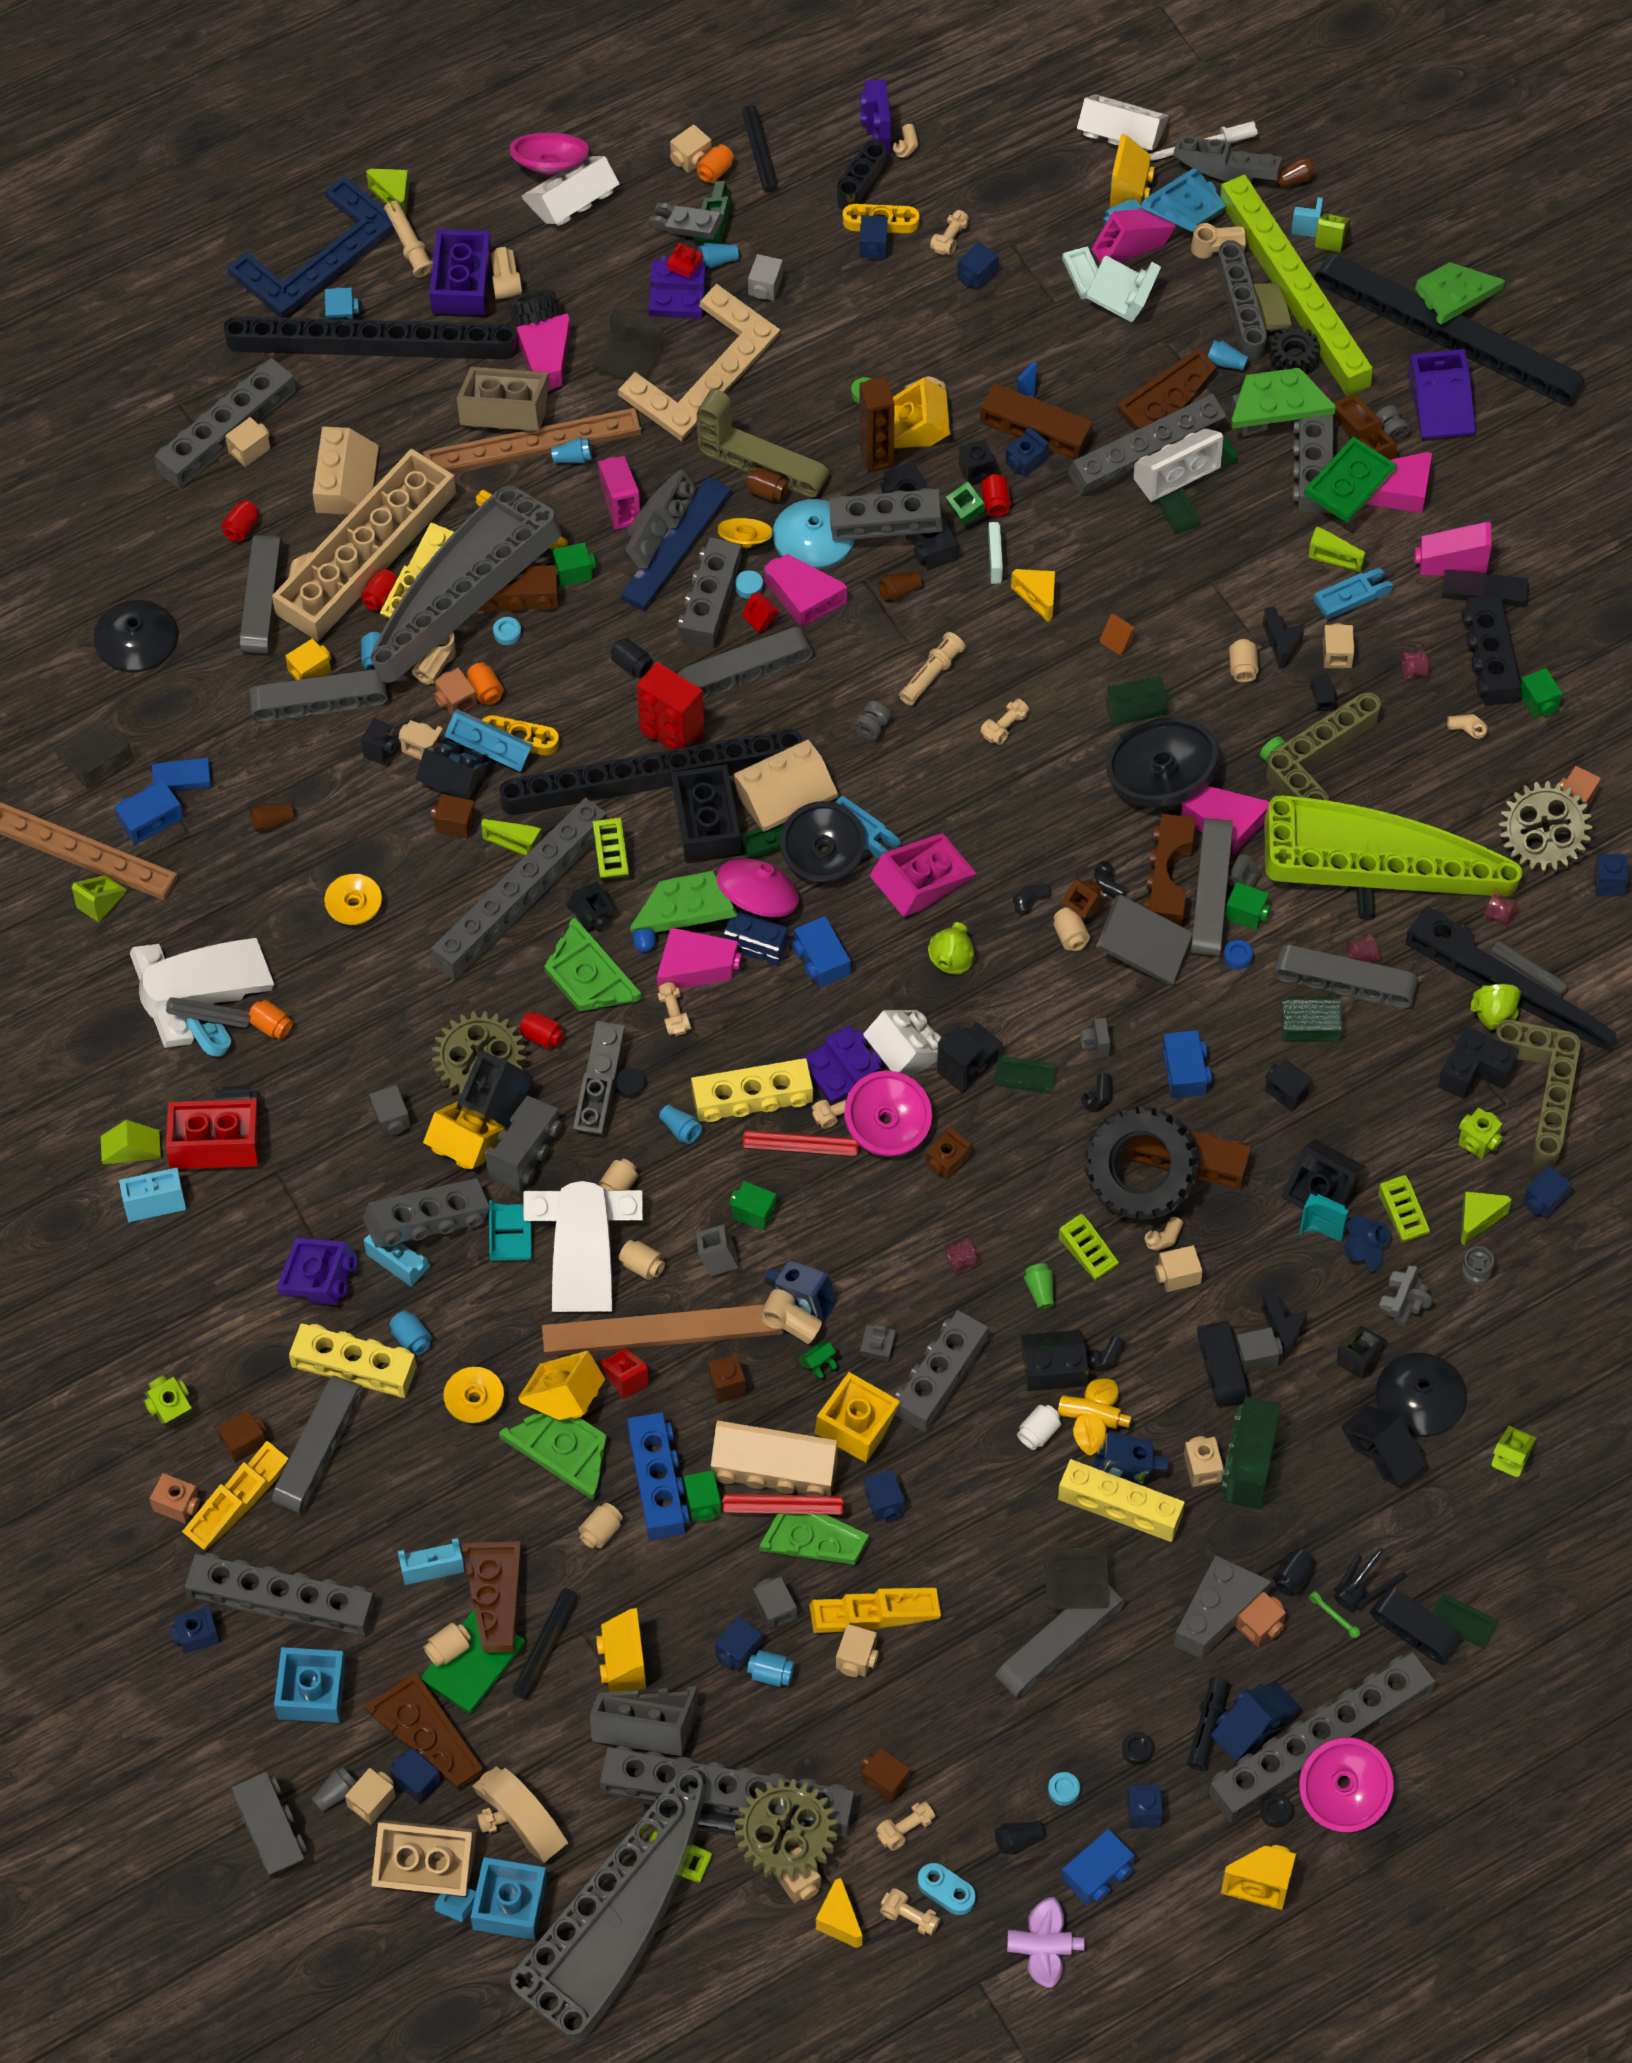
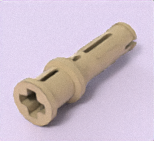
M398 200L392 201L395 212L390 203H387L384 210L404 246V257L409 259L414 268L413 275L416 278L427 276L432 272L433 261L429 260L425 252V244L417 239Z
M952 632L944 634L940 645L929 652V659L924 666L921 667L907 686L899 693L900 699L905 704L912 706L942 670H946L951 666V661L957 653L964 651L965 644L956 634Z

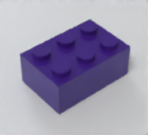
M436 230L430 286L432 313L485 315L491 263L490 253H492L490 231Z

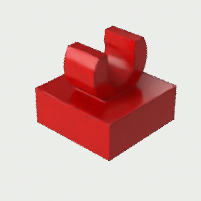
M679 243L666 262L667 269L691 279L703 261V253Z
M758 592L751 595L742 616L760 633L767 630L771 621L776 619L780 610L775 608L769 599H766Z

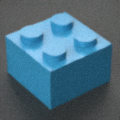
M281 1647L274 1702L277 1719L340 1723L346 1661L343 1651Z
M483 1857L471 1913L473 1930L535 1940L548 1882L546 1868Z

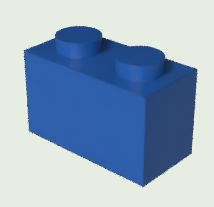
M164 780L147 786L142 792L131 798H125L118 805L114 806L117 821L134 846L183 819L181 805Z
M825 916L794 929L793 950L798 958L802 956L806 963L804 968L810 980L815 979L819 988L851 975L850 959Z
M1198 1030L1163 1034L1162 1051L1171 1099L1206 1095L1207 1084L1212 1081L1210 1066L1204 1065L1203 1058L1207 1057L1205 1040L1200 1041Z
M1107 1829L1062 1869L1061 1880L1086 1906L1090 1905L1094 1900L1098 1903L1108 1895L1111 1890L1109 1887L1117 1880L1119 1882L1124 1881L1133 1872L1134 1869L1132 1867L1135 1855Z

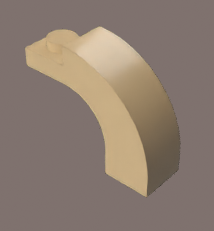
M496 1766L484 1773L480 1780L472 1786L477 1795L495 1807L506 1818L528 1851L543 1863L568 1844L564 1835L541 1803L506 1768L501 1770Z

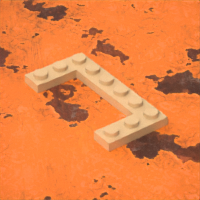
M718 284L700 301L699 307L734 331L739 337L677 403L636 372L618 390V396L681 442L697 425V411L709 391L717 389L726 394L779 336L780 332L779 328Z

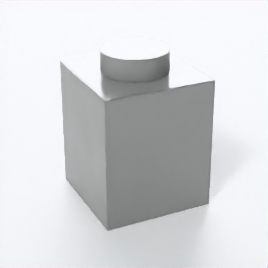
M757 254L748 277V295L758 299L774 301L783 277V260Z

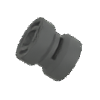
M1395 405L1386 406L1376 414L1382 421L1383 430L1395 443L1408 435L1410 426L1405 419L1400 418L1401 413Z
M869 701L863 708V715L857 717L853 727L862 737L876 740L881 733V727L885 726L890 720L891 713L881 703Z
M1475 1246L1466 1252L1461 1272L1462 1277L1467 1283L1475 1286L1487 1283L1494 1264V1256L1491 1251L1486 1247Z

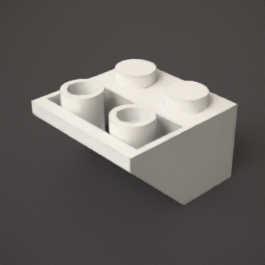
M883 1010L863 1034L891 1071L900 1072L911 1077L937 1062V1044L941 1036L931 1029L927 1024L926 1017L917 1010Z

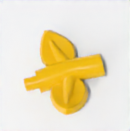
M1096 1379L1086 1387L1085 1398L1062 1395L1060 1399L1059 1415L1077 1418L1072 1429L1073 1436L1078 1446L1089 1456L1097 1452L1107 1434V1427L1117 1430L1118 1426L1130 1428L1132 1416L1121 1414V1409L1112 1406L1117 1402L1119 1390L1115 1381L1111 1379Z

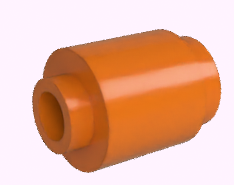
M722 144L718 147H713L696 164L697 174L704 182L715 183L732 166L734 161L732 151Z
M483 662L471 666L467 671V680L476 690L478 701L481 704L488 705L498 702L504 692V688L493 669Z
M267 999L262 1002L257 1001L249 1011L250 1024L272 1039L282 1040L293 1026V1021L289 1019V1014Z

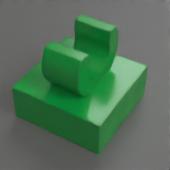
M820 1342L797 1358L802 1368L811 1369L816 1378L824 1377L820 1370V1366L824 1362L830 1370L837 1368L836 1362L830 1358L831 1355L836 1353L830 1342Z

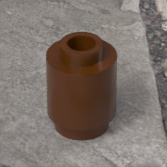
M758 467L755 471L752 470L749 473L746 486H749V493L772 502L775 500L781 502L787 493L789 482L784 480V477Z

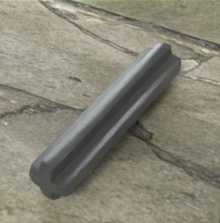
M1497 941L1493 945L1490 953L1493 957L1560 997L1564 995L1568 987L1565 981L1505 943Z
M170 997L166 1003V1012L171 1015L246 1028L250 1022L249 1012L175 997Z

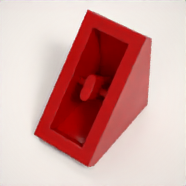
M625 1348L599 1362L601 1368L623 1400L649 1386L648 1369L645 1362Z

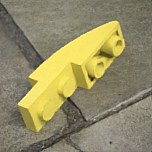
M430 523L408 567L404 565L380 612L382 616L391 617L416 577L454 533L453 531Z

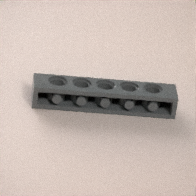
M272 358L266 363L259 365L253 374L247 379L240 381L235 389L225 397H221L210 410L202 413L191 426L180 431L177 437L167 446H163L154 456L157 472L181 490L228 450L226 434L250 417L259 424L297 392L294 375Z
M1211 394L1074 460L1067 473L1079 494H1085L1134 470L1135 463L1143 456H1150L1160 451L1164 446L1184 439L1190 433H1197L1203 429L1214 431L1220 428L1226 415L1214 394Z
M206 1553L205 1555L195 1554L185 1584L188 1599L363 1638L366 1637L375 1607L373 1593L361 1586L349 1588L340 1586L338 1582L329 1579L317 1581L302 1573H293V1575L281 1573L279 1569L271 1566L258 1568L243 1560H234V1562L222 1560L220 1556L212 1553ZM221 1576L229 1577L225 1583H215L216 1579ZM249 1583L259 1584L254 1590L244 1589ZM280 1589L288 1590V1593L282 1597L274 1596V1593ZM308 1596L318 1597L313 1603L303 1602ZM339 1602H344L348 1604L342 1610H336L333 1608V1606Z

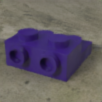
M872 79L864 81V92H860V106L864 108L860 109L861 125L866 124L867 135H873V140L882 141L886 145L887 154H890V113L886 80Z
M665 256L659 258V260H652L649 316L702 319L703 309L699 305L705 293L706 263L702 262L691 279L667 269L666 262L670 257Z
M850 1025L825 1038L824 1045L800 1058H806L811 1079L830 1105L846 1099L850 1090L860 1079L871 1073L881 1071L882 1061L875 1051L870 1053L865 1047L867 1042L863 1033L859 1029L853 1031Z
M295 1238L276 1290L281 1295L307 1297L311 1303L337 1305L339 1298L344 1297L347 1293L346 1279L349 1271L356 1269V1253L343 1241Z

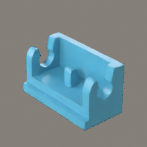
M177 1168L119 1180L128 1222L186 1210Z
M370 1235L364 1239L366 1255L410 1287L431 1266L425 1256L416 1254L401 1242L392 1247L381 1246L375 1248Z
M458 1538L452 1539V1544L406 1554H404V1550L398 1551L405 1585L465 1572Z

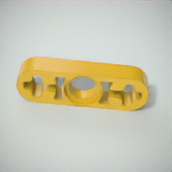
M850 204L843 210V225L851 231H860L861 215L887 216L888 233H913L919 227V212L910 206ZM852 215H857V219H852ZM905 218H910V222H905Z
M494 715L482 719V721L503 731L507 729L506 732L513 734L515 731H524L527 736L523 740L533 744L530 753L552 755L559 748L558 733L551 727ZM546 738H551V741H548L547 744H542V741H545Z

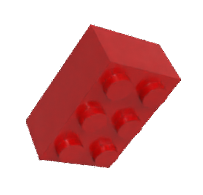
M656 662L637 684L640 731L648 739H655L663 744L667 750L694 746L705 735L703 690L659 662Z

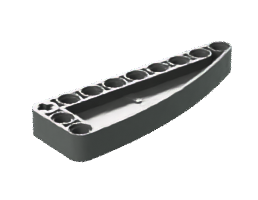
M505 486L496 491L466 519L422 569L385 625L370 656L379 679L383 682H393L400 678L552 546L562 534L554 511L514 486Z
M684 1770L675 1777L511 1975L510 1984L519 1999L572 2041L585 2039L605 2015L641 1961L669 1907L694 1841L706 1795L703 1779L694 1770ZM694 1781L698 1783V1787L694 1792H683V1787L687 1782ZM666 1807H678V1811L673 1817L667 1818L662 1816ZM655 1830L658 1832L655 1840L651 1842L642 1840V1836L646 1831ZM634 1854L637 1856V1861L634 1865L629 1867L622 1865V1860L626 1855ZM607 1879L617 1881L615 1888L611 1891L601 1890L603 1882ZM589 1903L596 1905V1910L592 1915H581V1909L584 1905ZM567 1928L576 1930L571 1940L563 1941L560 1939L563 1930ZM545 1953L555 1954V1959L550 1965L544 1966L540 1964L542 1955ZM525 1980L527 1982L531 1981L533 1985L528 1988L526 1986L522 1987L520 1983ZM550 1997L558 1998V2004L553 2010L543 2009V2003L546 1999ZM580 2017L583 2019L581 2027L577 2030L567 2029V2023L571 2018Z

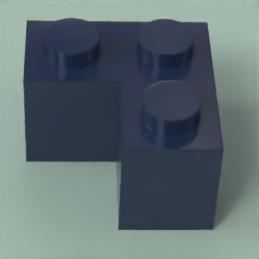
M1276 1681L1265 1685L1260 1683L1252 1690L1244 1689L1234 1699L1236 1705L1231 1711H1226L1216 1721L1218 1727L1211 1736L1237 1762L1245 1755L1253 1754L1269 1734L1284 1729L1301 1707Z

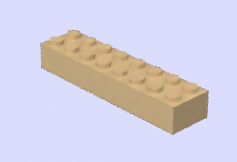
M410 449L272 595L275 614L314 640L319 641L361 597V592L374 573L379 572L381 569H387L456 495L454 475L415 450Z

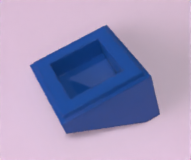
M1035 361L1031 362L1017 378L1018 393L1034 397L1037 363Z

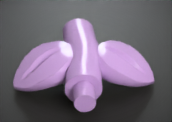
M1055 1897L1043 1900L1031 1911L1028 1917L1030 1932L1008 1930L1007 1952L1030 1955L1027 1967L1029 1974L1038 1984L1047 1988L1055 1986L1061 1977L1063 1962L1059 1955H1071V1950L1084 1951V1938L1072 1937V1932H1062L1064 1915Z

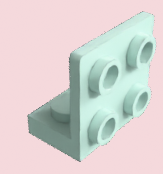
M1104 256L1086 294V298L1133 322L1143 308L1161 266L1151 262L1146 271L1141 269L1138 273L1114 259Z

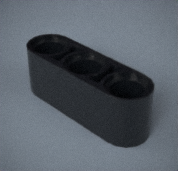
M868 141L837 183V205L841 210H844L850 204H861L887 167V148L882 141Z
M1228 1321L1197 1326L1198 1341L1216 1405L1221 1406L1247 1401L1246 1383Z
M1388 1587L1370 1610V1614L1376 1622L1439 1664L1444 1663L1461 1640V1636L1456 1629L1393 1587Z

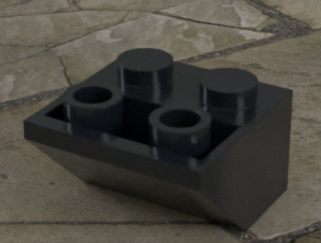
M447 738L424 749L415 780L455 797L469 799L476 796L496 760L487 757L488 754L486 753L481 754L475 751V749L471 750Z
M480 1050L458 1100L457 1109L508 1130L512 1124L510 1119L526 1098L534 1077L510 1062Z

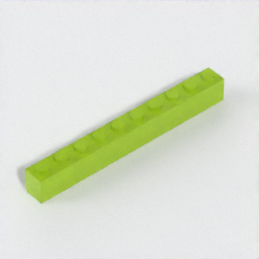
M1244 174L1221 184V199L1225 204V211L1236 227L1242 226L1244 228L1246 243L1272 283H1277L1280 287L1287 306L1300 326L1303 327L1304 332L1309 329L1311 330V336L1314 334L1317 336V341L1320 344L1319 355L1345 395L1348 397L1371 387L1372 366L1246 175Z

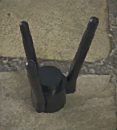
M1382 1548L1377 1550L1357 1577L1351 1579L1361 1560V1555L1357 1554L1342 1581L1334 1589L1336 1593L1333 1597L1344 1609L1351 1612L1356 1607L1361 1611L1367 1603L1384 1593L1388 1587H1393L1406 1577V1573L1402 1572L1364 1597L1363 1594L1366 1590L1360 1583L1383 1554L1384 1550Z

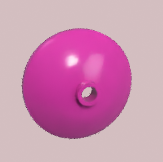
M534 133L515 139L510 144V155L517 163L532 171L544 175H555L581 164L589 155V147L585 141L575 136L561 133Z
M740 858L724 863L718 870L716 882L719 889L731 902L744 910L761 916L783 917L791 914L797 907L799 895L795 885L782 871L767 862Z
M878 1071L860 1079L850 1090L845 1102L844 1118L850 1135L862 1148L880 1156H899L912 1151L924 1140L931 1126L932 1108L926 1092L914 1079L900 1072ZM887 1116L890 1122L883 1123L880 1117Z
M1340 1737L1322 1743L1310 1753L1300 1772L1299 1792L1307 1812L1322 1826L1338 1832H1354L1374 1824L1387 1810L1393 1795V1774L1386 1758L1372 1744L1358 1738ZM1341 1776H1347V1785L1339 1786L1338 1779Z

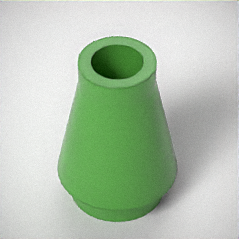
M1036 1264L1026 1268L1024 1280L1036 1302L1037 1309L1044 1310L1055 1306L1053 1299V1271L1049 1270L1048 1264Z

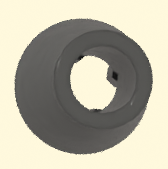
M342 1766L337 1771L335 1769L332 1771L311 1799L324 1812L327 1808L345 1799V1795L357 1782Z

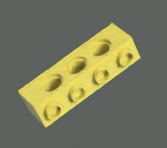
M806 1058L691 1078L692 1094L699 1122H715L730 1116L744 1117L759 1111L773 1112L778 1108L788 1106L802 1107L807 1103L813 1102V1087ZM781 1085L788 1087L784 1090L776 1089L777 1086ZM751 1090L759 1092L755 1095L747 1094V1092ZM722 1095H727L730 1098L726 1100H721L718 1097Z
M301 1323L289 1353L293 1368L329 1378L335 1375L359 1384L362 1387L402 1398L406 1397L417 1368L415 1354H412L405 1348L396 1347L394 1349L386 1347L372 1339L364 1341L355 1338L347 1332H331L318 1324H311L309 1326ZM325 1347L332 1348V1350L328 1353L319 1352L322 1348ZM353 1355L360 1356V1358L356 1361L347 1360L350 1356ZM380 1363L389 1364V1366L384 1369L376 1368V1366Z
M1070 1459L1059 1484L1058 1500L1170 1542L1173 1541L1183 1517L1184 1501Z

